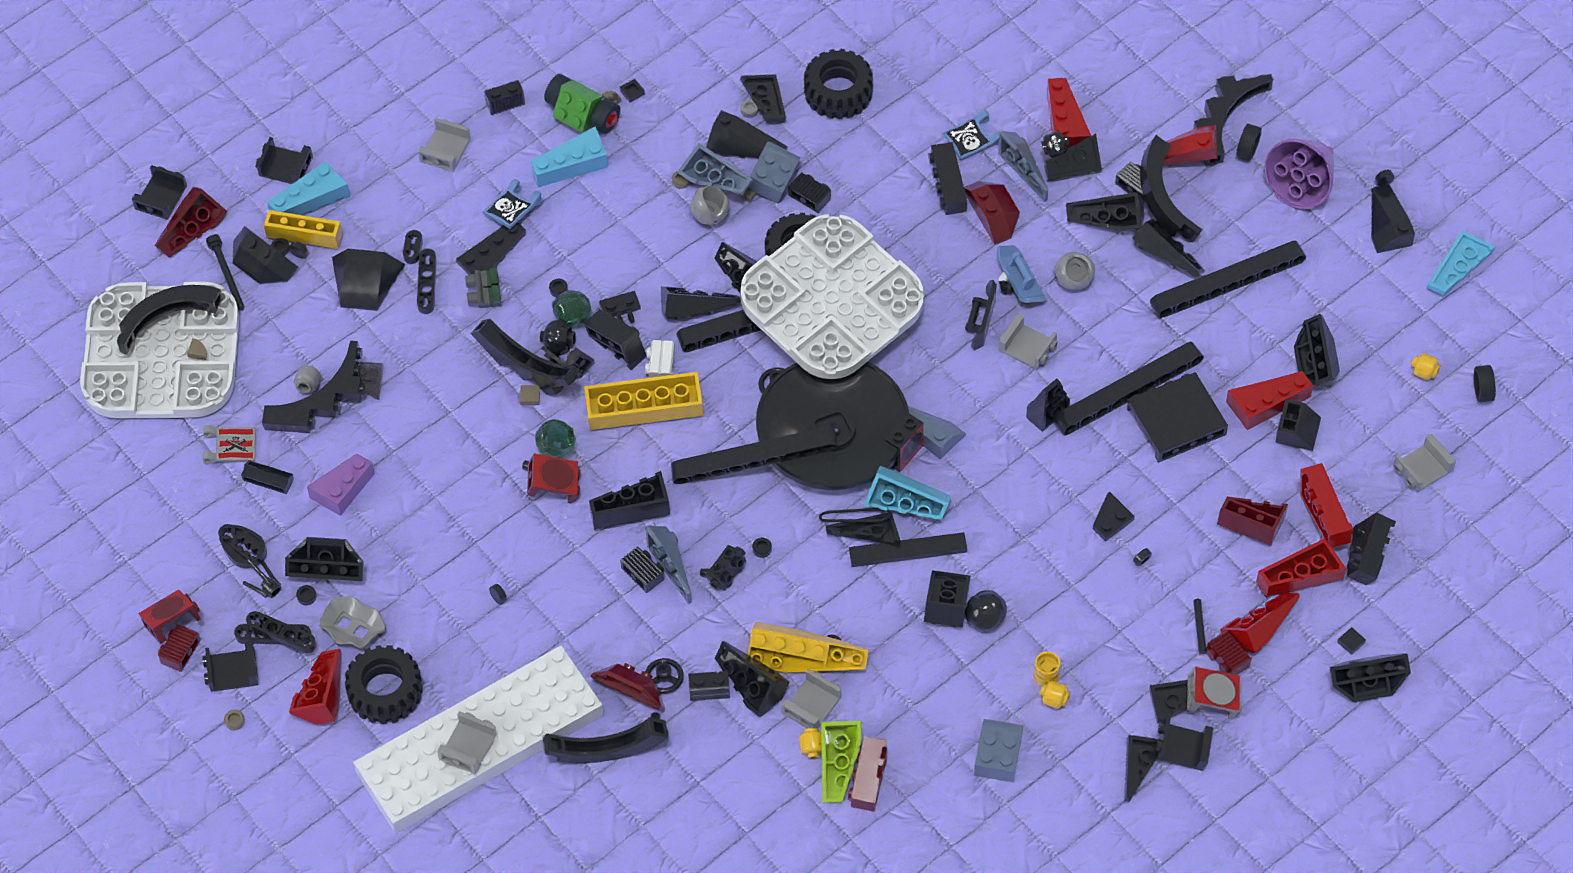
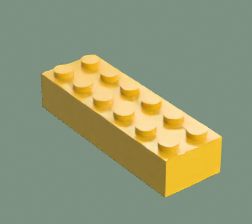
M698 372L584 386L589 430L703 416Z

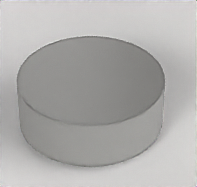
M745 100L740 106L741 114L746 118H753L759 112L753 100Z

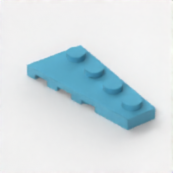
M1461 231L1429 281L1427 288L1444 296L1495 250V246Z

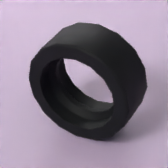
M1249 123L1246 124L1238 143L1236 156L1247 160L1253 158L1261 137V127Z
M1476 366L1473 379L1477 401H1494L1496 384L1492 366Z

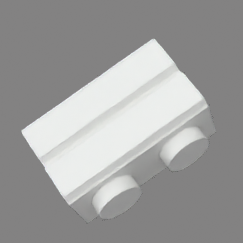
M653 340L651 347H647V358L650 361L645 365V374L649 378L672 375L675 354L673 341Z

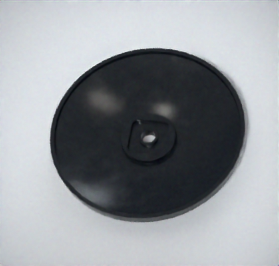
M866 362L854 373L837 379H825L814 376L804 370L798 363H794L780 372L764 390L756 412V431L758 441L760 442L823 427H836L838 429L835 432L837 449L772 465L787 478L804 486L822 490H843L873 481L880 466L890 469L897 461V448L887 443L885 438L909 413L904 394L896 382L886 372L869 362Z

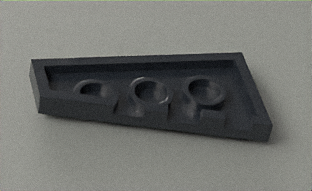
M519 222L511 229L502 226L456 258V262L468 275L475 274V270H490L489 268H493L499 262H502L508 251L512 250L526 235V229Z

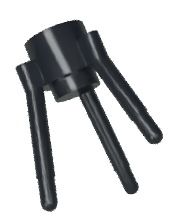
M247 559L251 567L262 577V589L246 581H243V585L260 593L264 598L268 596L270 598L275 597L282 588L281 583L275 578L264 560L261 562V565L269 577L255 563Z

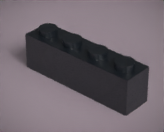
M953 142L931 145V153H928V159L930 164L933 163V179H937L935 187L937 194L940 193L941 196L939 198L940 208H944L945 215L967 212L968 201Z

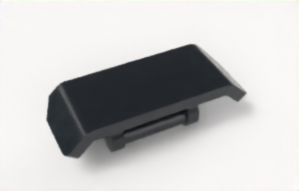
M990 280L986 285L988 300L980 297H974L972 300V308L965 330L976 332L971 341V347L974 351L983 347L996 302L997 284L994 280ZM979 307H985L982 324H975Z

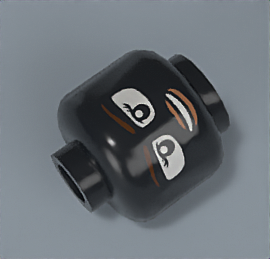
M1055 131L1045 135L1041 144L1045 155L1054 158L1067 152L1066 146L1069 145V141L1066 135H1062L1060 131Z

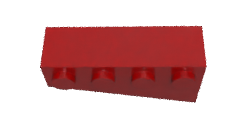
M1301 371L1228 390L1226 403L1244 427L1249 430L1281 413L1285 399L1303 402L1310 398L1313 384L1304 372Z

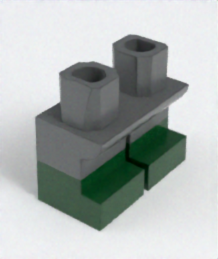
M497 267L489 268L490 270L485 271L475 270V274L465 276L466 288L476 287L477 292L467 293L468 304H478L479 308L502 306Z

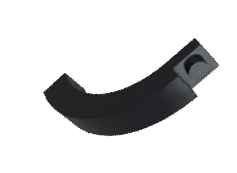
M1155 135L1145 149L1140 165V183L1144 199L1153 216L1166 231L1173 236L1179 232L1185 239L1193 242L1203 229L1184 216L1169 198L1163 182L1162 167L1165 155L1171 145L1158 135Z
M181 285L161 290L145 298L134 306L119 324L121 334L117 338V344L120 353L127 355L142 330L163 315L190 309L215 314L223 300L221 289L206 285Z
M649 717L630 729L601 737L573 738L546 733L542 738L545 755L557 757L558 762L598 763L618 760L647 751L668 739L666 720Z

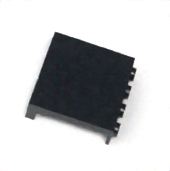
M1196 372L1185 374L1177 380L1168 381L1160 387L1150 388L1147 392L1133 395L1128 399L1127 411L1132 410L1155 449V458L1158 463L1227 435L1228 424Z

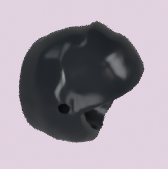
M983 590L972 596L968 600L965 610L967 622L983 632L992 631L999 627L1007 614L1005 600L992 590Z

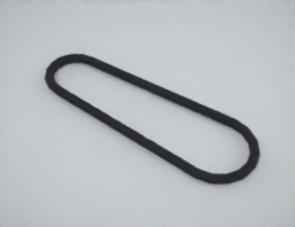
M881 509L829 510L822 512L819 515V519L823 522H882L891 516V512L888 509L882 510L888 513L882 519H823L822 516L828 513L877 511Z

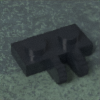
M635 291L599 301L602 311L610 313L618 320H623L621 315L627 314L630 323L635 322L632 312L641 309Z

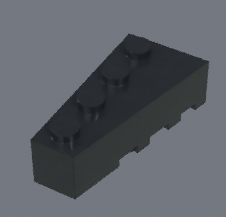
M661 471L648 479L647 477L640 479L634 485H625L617 492L611 491L589 500L594 530L670 515L669 499Z

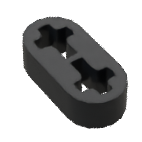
M411 230L405 236L403 257L408 264H415L419 261L423 239L421 232L418 230ZM413 237H417L415 243L412 244L411 240H413ZM411 250H414L412 257H409Z

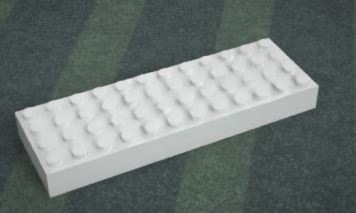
M559 646L357 759L353 763L356 774L396 834L544 750L542 737L546 733L567 737L604 716L603 706L562 646ZM459 711L471 713L482 721L488 720L496 727L497 736L475 775L445 763L438 758L437 750L439 746L447 744L459 722L457 715Z

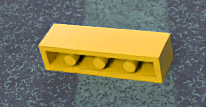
M268 210L264 222L266 238H283L291 242L298 241L303 244L338 249L343 235L340 221Z

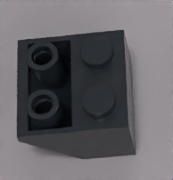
M1285 399L1275 442L1313 451L1321 417L1305 403Z

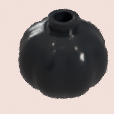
M554 320L547 324L544 331L540 332V342H543L546 348L557 355H563L570 351V348H567V346L575 345L576 332L572 331V327L565 321Z

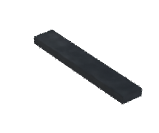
M964 532L900 540L901 545L876 543L849 547L851 567L967 552Z

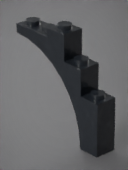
M1272 74L1259 75L1248 79L1243 78L1236 81L1234 75L1223 76L1216 80L1215 90L1218 97L1205 100L1204 111L1207 118L1195 120L1193 127L1195 129L1197 127L1216 125L1217 158L1204 160L1205 166L1223 163L1225 151L1222 143V131L1227 119L1246 100L1260 93L1272 90Z
M491 319L482 320L470 333L500 366L508 364L523 380H534L546 395L558 394L564 388L563 385H571L576 380V375L580 372L576 366L559 365L535 355L509 337Z
M350 340L347 355L341 367L333 378L320 390L296 402L282 405H264L262 419L264 429L310 433L311 427H314L315 416L335 417L336 411L340 409V400L360 401L361 395L365 393V384L362 383L361 377H359L360 366L358 365V360L362 359V348H360L358 341Z

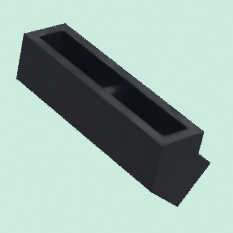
M251 460L244 464V470L241 474L243 481L283 494L288 493L293 479L292 473Z

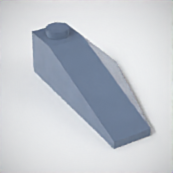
M700 143L697 144L677 171L678 174L691 183L715 186L720 190L741 195L744 194L753 181L752 178Z

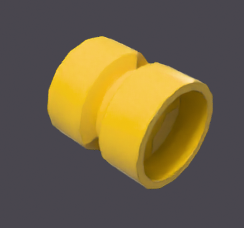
M1049 651L1037 655L1034 666L1035 682L1040 686H1043V684L1047 685L1050 680L1058 682L1060 674L1059 657Z

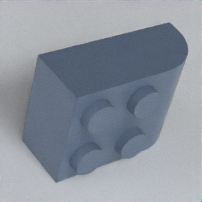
M768 141L750 175L753 181L748 189L778 204L801 157Z
M989 719L983 720L974 776L1014 783L1024 725Z

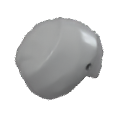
M708 185L699 188L695 192L690 209L699 222L706 225H714L721 222L728 214L729 200L727 195L718 187Z
M1070 252L1063 255L1057 261L1054 271L1061 286L1070 290H1079L1087 287L1093 279L1095 264L1091 258L1084 254Z

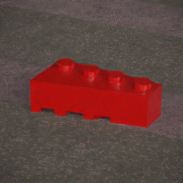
M1066 77L1048 78L1047 98L1051 131H1060L1062 135L1067 136L1069 145L1066 147L1068 149L1091 136V133Z
M1323 463L1300 469V496L1322 537L1326 538L1332 548L1351 543V534L1354 533L1352 524L1346 518Z
M1326 538L1259 570L1256 583L1264 595L1269 597L1343 580L1346 567Z

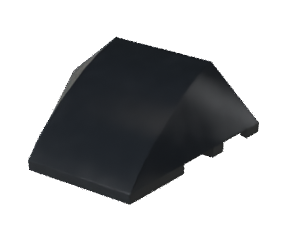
M348 248L333 256L332 262L340 307L378 311L388 295V290L396 282L397 276L401 270L403 271L405 264L386 252Z

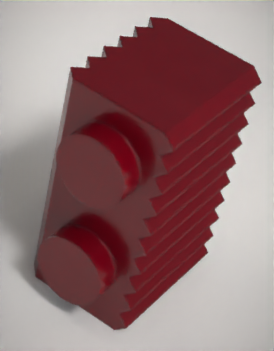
M177 624L175 629H171L165 645H161L159 648L158 656L161 664L182 672L201 641L199 633Z
M1227 630L1207 644V655L1211 660H1216L1221 672L1238 675L1250 667L1251 657Z

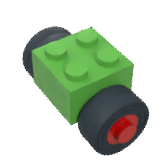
M563 74L555 75L546 88L544 100L549 105L555 107L552 117L581 133L596 127L599 132L607 134L613 129L620 116L621 108L618 104L609 99L602 100L603 95Z

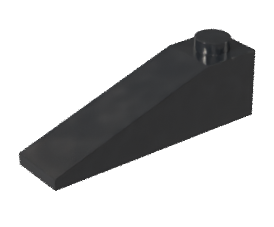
M722 110L713 123L706 145L707 149L720 156L736 155L739 158L756 157L759 159L768 141L787 150L785 144L738 116Z
M1138 192L1066 203L1068 222L1120 231L1140 229L1143 225L1145 216L1143 197Z
M1156 218L1146 221L1132 237L1138 248L1144 249L1198 276L1205 271L1190 253L1183 251L1184 245L1172 238L1173 235L1166 231Z
M721 242L714 258L724 274L728 275L731 279L732 286L741 293V283L744 275L758 261L725 242Z
M661 286L662 313L664 316H667V319L677 320L678 317H687L741 303L738 295L717 292L708 295L707 292L702 290L690 293L686 291V288Z
M725 641L721 642L715 660L723 671H728V676L734 683L733 687L736 692H740L745 706L759 717H762L782 700L790 682L775 670Z

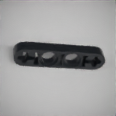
M429 248L423 249L419 254L417 306L418 311L422 314L431 313L435 307L437 259L435 251ZM427 256H430L429 264H426ZM426 270L432 272V274L427 277L422 275V273ZM424 286L431 287L429 292H423L421 289ZM424 298L428 301L427 307H423Z
M252 611L246 617L248 628L256 633L306 654L316 649L315 637L308 632L258 611ZM259 619V622L252 624V620ZM270 625L278 626L275 632L267 631ZM288 632L295 634V637L291 640L284 638ZM303 642H311V645L307 644L306 646H304Z
M240 624L234 630L235 638L241 644L252 641L253 644H282L268 637L260 638L256 632H254L255 637H252L253 632L248 628L247 624ZM289 624L312 634L311 629L307 625ZM270 625L267 631L275 632L278 626ZM243 631H246L247 633L245 634V636L241 637ZM288 632V635L285 637V639H293L292 632Z

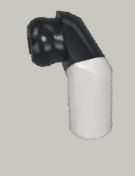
M1003 271L998 279L1000 289L1004 294H1011L1014 289L1011 283H1008V278Z

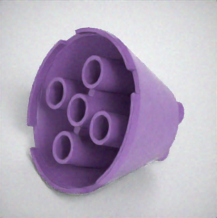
M1302 139L1283 140L1277 143L1267 154L1264 165L1267 183L1276 192V197L1285 204L1298 209L1314 208L1323 203L1331 193L1334 175V151L1330 146H1326L1319 141Z

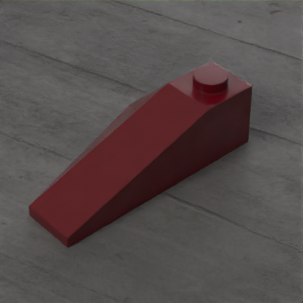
M193 187L175 211L154 246L167 257H170L194 239L202 236L209 229L217 226L228 211L204 190Z

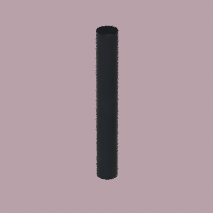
M1194 599L1199 654H1206L1201 599Z

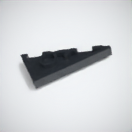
M892 512L891 516L882 522H840L825 525L826 533L830 535L901 545ZM883 513L859 519H882L886 517L888 513Z
M1128 735L1124 802H1130L1156 761L1157 751H1155V744L1157 739Z

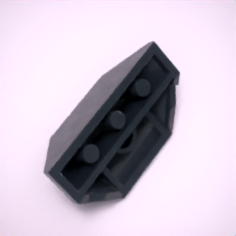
M246 226L243 227L233 240L232 263L259 284L288 282L298 269L296 264Z
M1319 314L1304 320L1303 327L1294 344L1298 372L1303 371L1315 386H1320L1334 380L1340 372L1334 338L1323 315Z
M306 537L285 557V576L363 581L364 561L346 539Z
M1408 653L1372 656L1345 661L1329 667L1332 687L1352 702L1392 696L1411 674Z

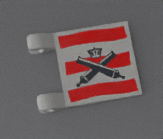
M203 426L204 438L217 436L216 453L203 452L204 464L248 462L249 460L255 462V427Z

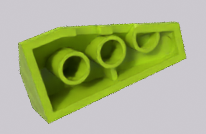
M862 721L821 722L822 803L844 801L862 743Z

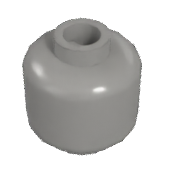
M302 366L296 373L294 385L301 393H312L320 383L321 374L313 366Z

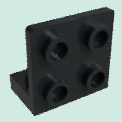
M545 346L541 348L546 352L544 356L550 361L559 365L576 366L580 371L577 374L580 378H582L594 362L591 356L578 348H575L568 354L566 361Z

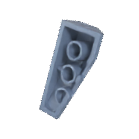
M1000 132L998 154L1046 202L1048 200V188L1027 141L1016 132Z
M908 406L909 413L924 422L923 447L937 458L941 459L966 436V433L952 422Z
M666 526L646 527L647 548L658 563L662 565L665 573L686 602L690 604L692 602L691 591L678 548L677 536L673 531L670 532Z

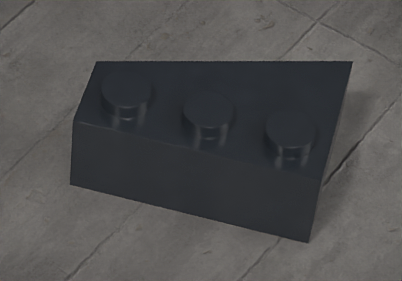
M599 309L584 322L589 337L605 350L610 348L615 352L614 357L618 360L622 358L626 361L627 367L630 370L647 357L639 337V331L635 327L627 325L623 320H618L610 313H605Z

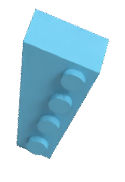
M593 127L533 159L531 166L532 174L539 188L607 168L608 163L607 154L597 129Z

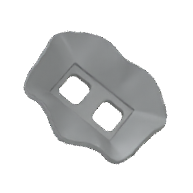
M337 597L332 599L319 623L320 628L325 629L337 644H353L359 649L365 648L376 635L384 632L386 629L379 611L373 607L363 605L354 597ZM342 618L352 621L347 629L337 626ZM360 626L368 630L363 638L354 635Z

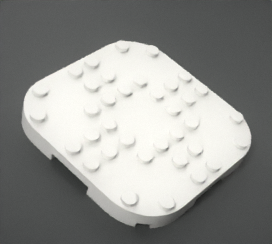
M825 214L811 219L794 233L792 239L769 257L765 255L746 272L741 283L740 299L746 315L804 370L814 376L825 379L842 378L854 373L911 327L919 318L923 308L924 290L917 275L901 260L897 262L873 240L874 236L859 222L845 215L836 217Z
M127 282L109 286L99 297L96 295L90 303L87 312L85 355L80 377L81 389L88 406L96 413L109 418H194L207 416L222 408L230 399L235 382L239 311L233 295H230L221 285L212 282H184V285H206L221 289L223 300L216 313L190 309L163 315L142 330L127 355L120 353L117 344V338L121 334L119 324L123 318L145 298L175 286H147L146 282ZM192 338L199 340L205 346L206 360L187 356Z

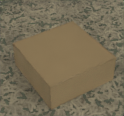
M521 385L520 405H539L540 387L538 385Z

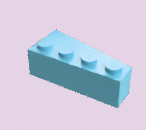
M324 162L267 201L268 210L303 215L310 211L315 212L319 210V207L326 204H334L340 198L346 199L350 197L348 183Z
M880 466L863 506L877 507L881 510H895L904 514L912 513L917 516L942 520L951 495Z

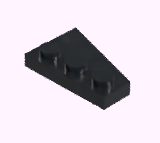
M776 74L741 75V83L766 122H785L786 114Z
M1096 134L1069 147L1065 154L1044 161L1047 180L1102 170Z
M1188 680L1150 685L1149 690L1157 724L1163 722L1167 715L1173 717L1187 710Z

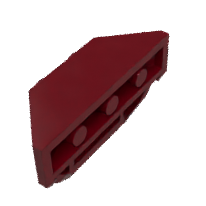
M978 181L965 186L966 197L994 245L1011 239L1020 211L1004 184Z
M617 663L591 673L590 677L664 713L665 706L658 685L652 680V675L644 671L641 674L635 672L636 668L627 663L624 666Z

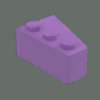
M356 453L308 485L309 498L341 516L375 474L373 463Z

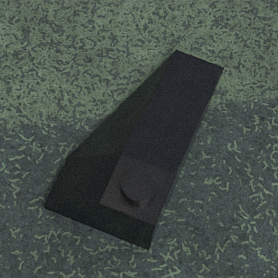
M1390 184L1372 188L1371 240L1376 253L1412 246L1415 236L1414 229Z
M1057 378L1045 387L1027 406L1026 418L1042 432L1054 423L1052 419L1058 412L1070 406V398L1063 390V386Z

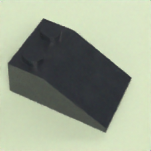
M932 570L926 599L924 622L949 625L951 627H963L970 575Z

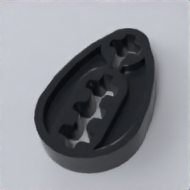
M225 524L219 528L218 534L222 548L227 557L236 566L252 568L247 559H250L256 566L264 560L267 548L259 534L239 525ZM226 532H227L228 534L231 533L232 537L229 536V535H224V534H225ZM244 543L246 549H251L252 553L254 555L257 554V556L251 557L250 553L247 550L244 551L243 547L241 545L238 546V544Z

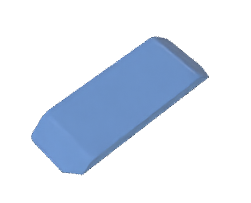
M1014 245L998 246L997 259L1019 300L1026 303L1046 301L1047 299L1021 251Z

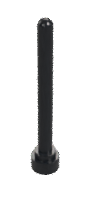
M218 234L210 235L206 238L207 246L216 255L238 309L243 310L244 303L221 250V238Z

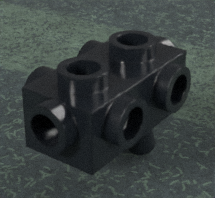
M727 545L711 568L700 569V576H707L713 588L725 590L732 585L735 575L743 570V565L746 562L744 557L746 552L738 546L735 548Z

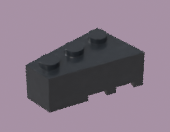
M1376 512L1353 527L1354 533L1352 534V543L1349 548L1350 557L1347 563V577L1364 585L1378 578L1385 557L1382 555L1385 544H1389L1390 538L1387 536L1390 527H1394L1396 521Z

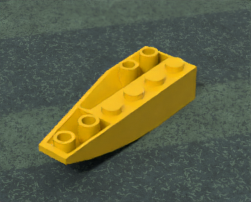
M757 621L752 627L748 650L749 656L775 671L784 673L806 672L808 669L811 671L866 669L869 649L848 642Z

